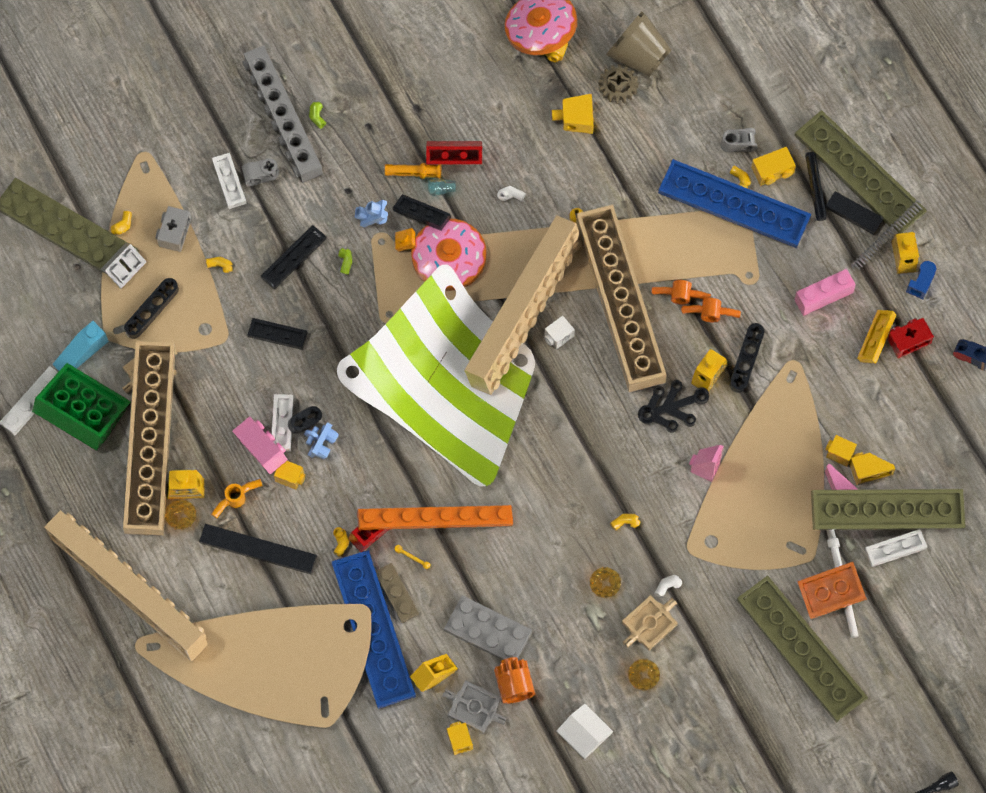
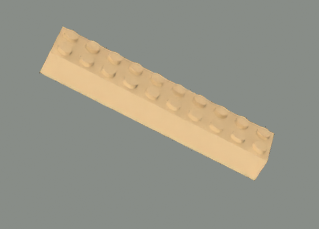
M609 205L578 213L576 218L577 227L628 392L666 383V371L614 206Z
M557 215L464 370L471 387L489 395H492L493 391L498 389L500 379L503 374L505 375L508 372L509 364L518 355L520 345L526 341L528 332L535 326L539 313L545 309L546 301L554 294L556 284L562 280L566 267L570 266L573 261V255L581 248L582 240L575 222Z
M136 341L123 521L124 534L164 535L175 343Z
M60 510L44 527L50 539L192 662L208 645L205 639L207 636L203 633V628L197 623L193 625L189 621L190 618L182 610L178 612L174 608L175 605L168 598L164 600L160 596L161 593L154 586L150 588L143 576L139 573L135 575L128 563L125 561L121 563L114 551L111 549L107 551L104 543L99 538L95 537L93 539L89 534L90 531L85 526L81 525L79 527L75 522L76 519L71 514H64Z

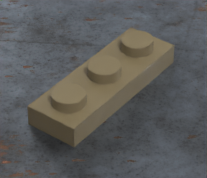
M392 563L376 570L379 583L401 624L418 616L419 612Z

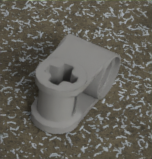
M745 128L725 131L721 140V148L729 153L755 151L758 148L754 138L756 134L755 129ZM726 140H733V143H729Z
M271 158L249 162L242 166L247 186H255L260 183L273 181L279 176L277 163Z

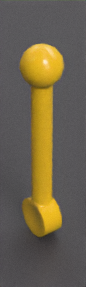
M401 545L395 546L396 553L406 555L423 565L424 569L430 568L429 562H424L402 549Z

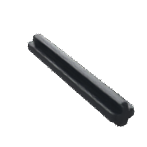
M813 151L807 152L805 158L816 220L824 221L827 215L816 154Z

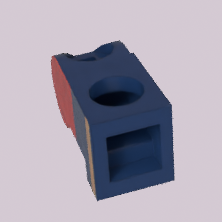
M959 339L953 352L954 357L978 366V369L985 371L986 347L972 341Z

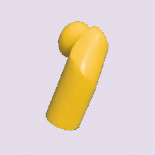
M734 165L730 174L739 178L740 183L738 185L748 189V186L751 184L748 173Z
M123 211L122 220L113 224L110 228L112 234L120 235L130 229L132 212Z
M220 256L206 259L207 268L220 266L223 268L224 273H229L233 270L232 262Z
M624 513L610 522V525L615 531L624 524H630L631 527L636 528L640 525V520L636 514Z
M336 527L333 535L338 545L333 553L342 557L350 540L345 529Z

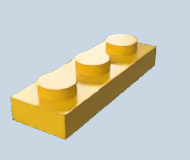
M877 310L857 357L860 362L877 363L896 318L894 311Z

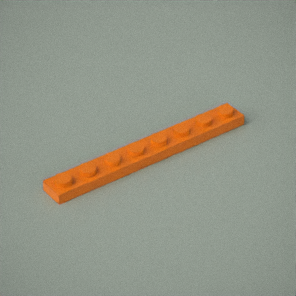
M511 505L357 510L358 530L500 527L513 525Z

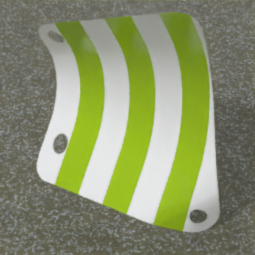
M441 265L374 337L339 362L337 375L346 388L410 431L459 470L472 483L478 486H488L495 480L533 375L535 359L531 350L522 343L518 354L527 357V365L519 367L514 364L512 359L508 372L505 375L503 374L498 389L494 390L492 395L471 387L464 370L493 321L472 300L451 266ZM449 285L453 286L456 290V296L453 300H448L445 296V289ZM349 366H356L359 369V375L356 378L351 379L346 375V369Z

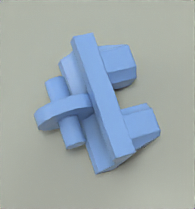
M371 201L367 203L366 207H356L355 218L360 220V226L367 227L374 223L379 225L386 223L388 212L384 209L387 201Z
M327 422L326 425H323L319 434H317L319 428L314 426L312 431H305L304 435L308 438L306 444L311 445L314 441L307 454L311 458L314 456L321 459L327 458L330 449L322 445L324 440L333 444L339 435L331 429L332 424Z

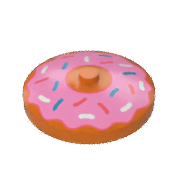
M519 0L506 16L505 32L510 44L518 51L529 55H544L560 49L569 42L577 28V14L570 0Z
M450 219L442 231L426 225L415 238V248L411 250L414 270L422 281L425 282L439 266L449 265L463 286L466 287L481 275L486 264L487 253L484 239L476 228L462 220ZM449 285L445 290L451 291L455 290V288Z

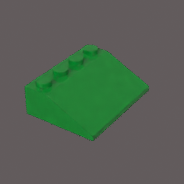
M66 363L37 395L32 412L97 451L109 437L131 404V401Z

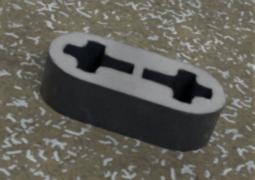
M311 406L295 414L288 421L289 430L293 433H300L315 425L322 418L321 410L316 406ZM314 413L316 415L310 419L307 418L310 414ZM302 420L303 423L299 426L294 425L295 422Z

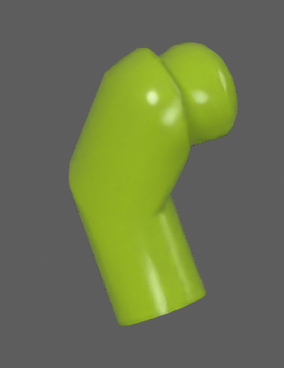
M313 102L310 105L309 118L319 129H322L326 125V122L320 116L323 105L320 102Z
M341 248L338 256L344 259L340 272L349 275L353 262L352 253L348 248L347 250Z

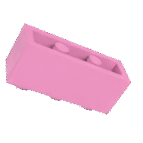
M845 269L797 291L794 301L802 315L805 316L852 294L856 284L848 270Z
M249 416L232 432L269 474H272L288 460L283 454L286 451L279 442L277 444L273 442L275 438L269 431L266 433L263 431L265 427L259 420L255 422Z

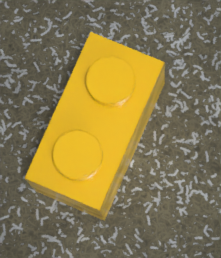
M787 147L757 157L752 160L751 165L760 186L764 184L770 185L780 178H789L795 172L796 167Z

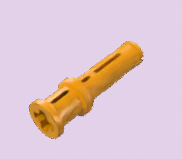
M385 164V176H416L422 179L437 178L441 180V164Z

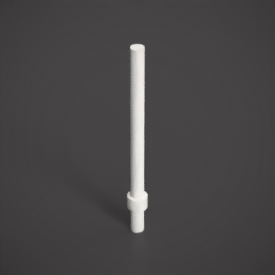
M827 530L829 539L827 544L828 548L831 549L836 568L842 566L838 548L840 543L839 539L836 538L835 530ZM852 605L844 607L850 636L851 638H856L859 635Z

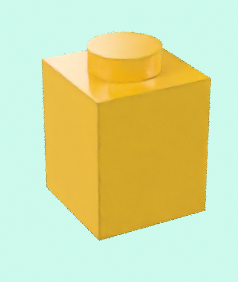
M836 435L834 440H829L825 448L828 451L826 458L848 467L857 444Z
M286 461L276 469L274 479L277 483L297 490L298 486L303 484L306 475L302 466Z
M466 722L450 724V727L447 728V735L453 754L457 755L473 750Z

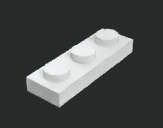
M230 153L212 158L228 208L231 209L247 204Z
M274 394L272 436L275 438V441L273 442L275 444L279 442L285 451L291 452L292 432L288 428V421L293 417L294 396Z
M919 529L865 547V552L871 567L925 550L927 545Z

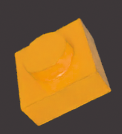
M409 228L395 232V249L398 252L415 248L414 229Z

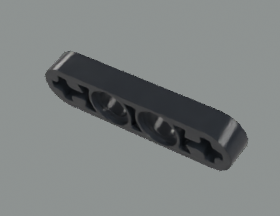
M167 278L163 280L125 323L124 330L129 338H138L176 296L179 287L175 279ZM173 284L174 289L167 290L166 286H171ZM156 297L163 299L160 305H154L152 301ZM148 311L151 315L148 319H142L140 317L141 313ZM136 326L137 331H136V332H135V331H131V332H130V329H129V328H130V327H133V328H134V327Z
M753 323L748 327L731 377L730 387L736 393H741L747 388L764 337V327L759 323ZM755 329H757L759 334L756 335L754 341L752 340V336ZM752 345L755 348V352L749 354L745 351V347ZM746 362L750 368L746 371L741 370L739 364ZM739 375L743 376L740 387H737L736 382L739 379Z

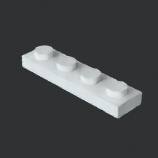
M49 366L3 417L0 425L15 436L35 414L32 412L37 395L58 372Z

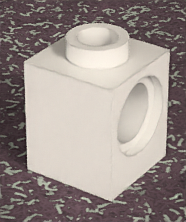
M561 316L545 328L544 339L557 350L574 337L575 329L564 316Z

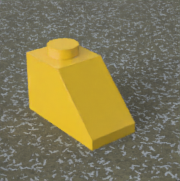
M857 453L852 456L849 462L856 485L891 476L895 471L893 464L871 453Z
M444 654L423 662L410 678L414 681L416 687L423 692L438 685L456 672L458 668L449 656Z

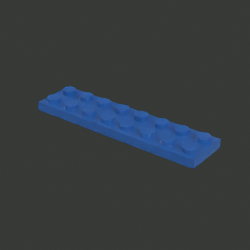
M674 159L658 190V193L795 248L798 247L811 217V213Z
M369 550L332 561L331 563L344 604H364L371 611V640L365 670L377 708L379 709L416 697ZM349 619L354 632L357 629V623L355 620Z

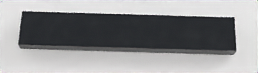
M209 524L204 525L199 540L200 544L310 575L317 558L316 554Z

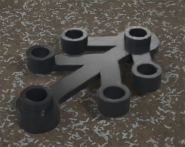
M674 380L671 383V389L663 405L656 407L658 400L664 396L665 392L662 386H656L653 389V395L648 405H644L639 409L638 419L644 424L655 422L666 427L668 432L674 433L677 431L678 423L675 420H667L659 416L666 413L684 421L686 426L692 427L695 425L696 417L693 414H686L677 409L694 403H707L709 391L706 388L700 387L695 390L694 395L674 401L677 393L682 390L683 386L681 381ZM678 384L680 388L675 389L673 385ZM661 390L662 394L658 395L655 391ZM703 395L705 398L700 400L698 396ZM649 413L651 416L646 418L644 414ZM692 418L693 422L689 423L686 419ZM674 424L675 428L671 429L668 425Z

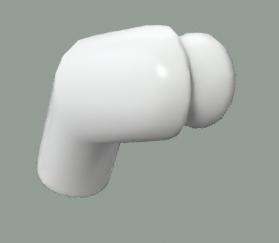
M512 186L500 189L497 193V197L502 201L511 198L523 201L526 193Z
M677 575L663 578L654 594L663 598L668 588L672 586L679 588L682 585V580Z

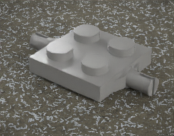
M466 680L457 693L445 689L442 695L453 701L452 708L448 713L449 718L461 722V724L466 722L468 727L484 734L492 720L504 725L507 717L496 713L501 701L500 696Z

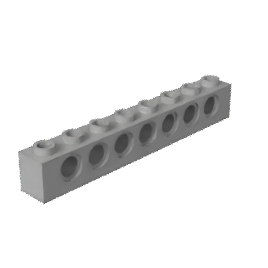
M263 45L244 53L245 60L242 61L244 68L251 73V76H249L253 86H257L259 90L256 91L260 101H264L266 105L264 110L266 115L271 116L273 120L271 125L274 131L279 132V142L282 147L285 146L287 149L285 154L288 161L293 162L295 166L292 169L296 178L300 177L303 183L323 175L322 166L265 46ZM257 68H264L261 71L256 70ZM267 82H268V83H271V84L268 85V86H264V85H263L264 83H267ZM272 98H278V99L275 100V101H271V100H270V99H272ZM279 113H285L283 116H278ZM286 128H292L291 131H285ZM294 143H299V144H300V145H298V146H296V147L292 146V144H294ZM302 158L307 159L305 162L299 161Z

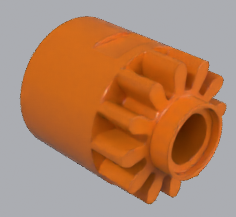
M511 657L502 660L501 664H499L500 666L495 667L494 672L502 703H517L535 695L527 660L521 659L518 661L517 657Z

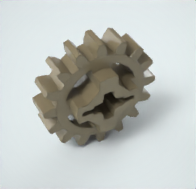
M621 64L618 65V68L611 65V70L606 68L605 74L600 75L599 92L603 93V98L609 97L610 103L613 100H616V104L619 103V100L626 103V98L632 100L633 95L637 94L638 77L633 76L634 70L628 71V66L622 69Z

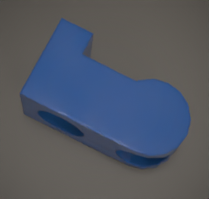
M931 261L923 262L920 265L917 280H910L906 292L924 299L936 273V265Z

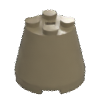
M641 11L607 52V55L611 59L650 77L672 49L669 48V45L648 16Z

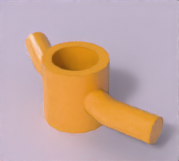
M261 479L248 482L243 486L239 484L228 485L225 489V499L220 501L211 515L218 519L224 508L228 505L233 508L241 507L245 503L246 492L262 487ZM233 493L241 494L237 499H231L230 496Z

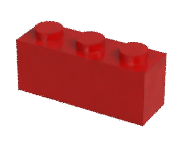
M427 141L426 164H482V141Z

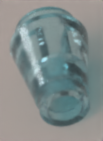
M440 178L429 179L428 192L434 196L456 192V182Z

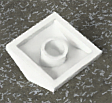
M584 704L567 718L559 727L557 733L581 757L586 759L613 731Z

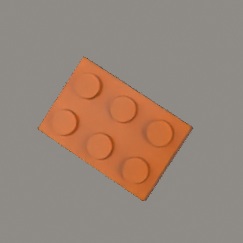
M854 562L797 581L810 619L867 600Z

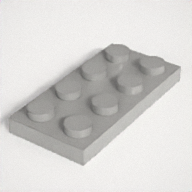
M463 595L444 628L445 632L501 660L511 657L519 658L532 633L531 629Z

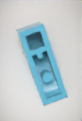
M92 321L75 336L55 360L53 366L60 371L68 363L77 369L109 342L106 333Z

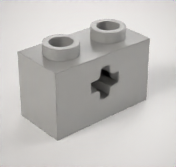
M168 206L167 211L162 214L161 229H158L156 232V240L159 247L181 252L192 220L190 211Z

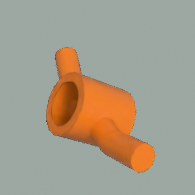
M675 280L673 287H652L653 295H671V301L679 305L689 304L690 297L702 300L711 298L709 293L691 290L692 284L685 280Z
M716 298L703 299L702 306L689 305L682 306L681 308L682 313H701V319L710 323L718 322L720 315L739 318L741 315L740 310L721 307V301Z

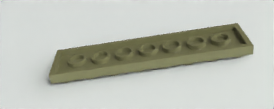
M822 110L795 132L794 136L811 152H815L816 157L870 209L880 215L888 226L894 224V221L899 219V216H902V213L915 203L916 199ZM917 202V204L922 208V210H920L916 205H914L919 210V212L912 208L917 215L910 211V213L914 216V218H912L907 213L911 220L904 216L909 221V223L902 219V221L906 224L903 225L902 222L899 221L903 228H901L896 223V225L901 229V231H899L895 226H893L894 229L898 231L897 234L905 232L911 225H913L919 218H921L927 210Z
M16 177L0 197V213L103 273L105 272L101 268L125 243H128ZM120 259L119 262L127 269L128 266Z
M963 489L811 491L813 530L965 528Z
M768 575L737 598V602L836 723L868 699L863 690Z

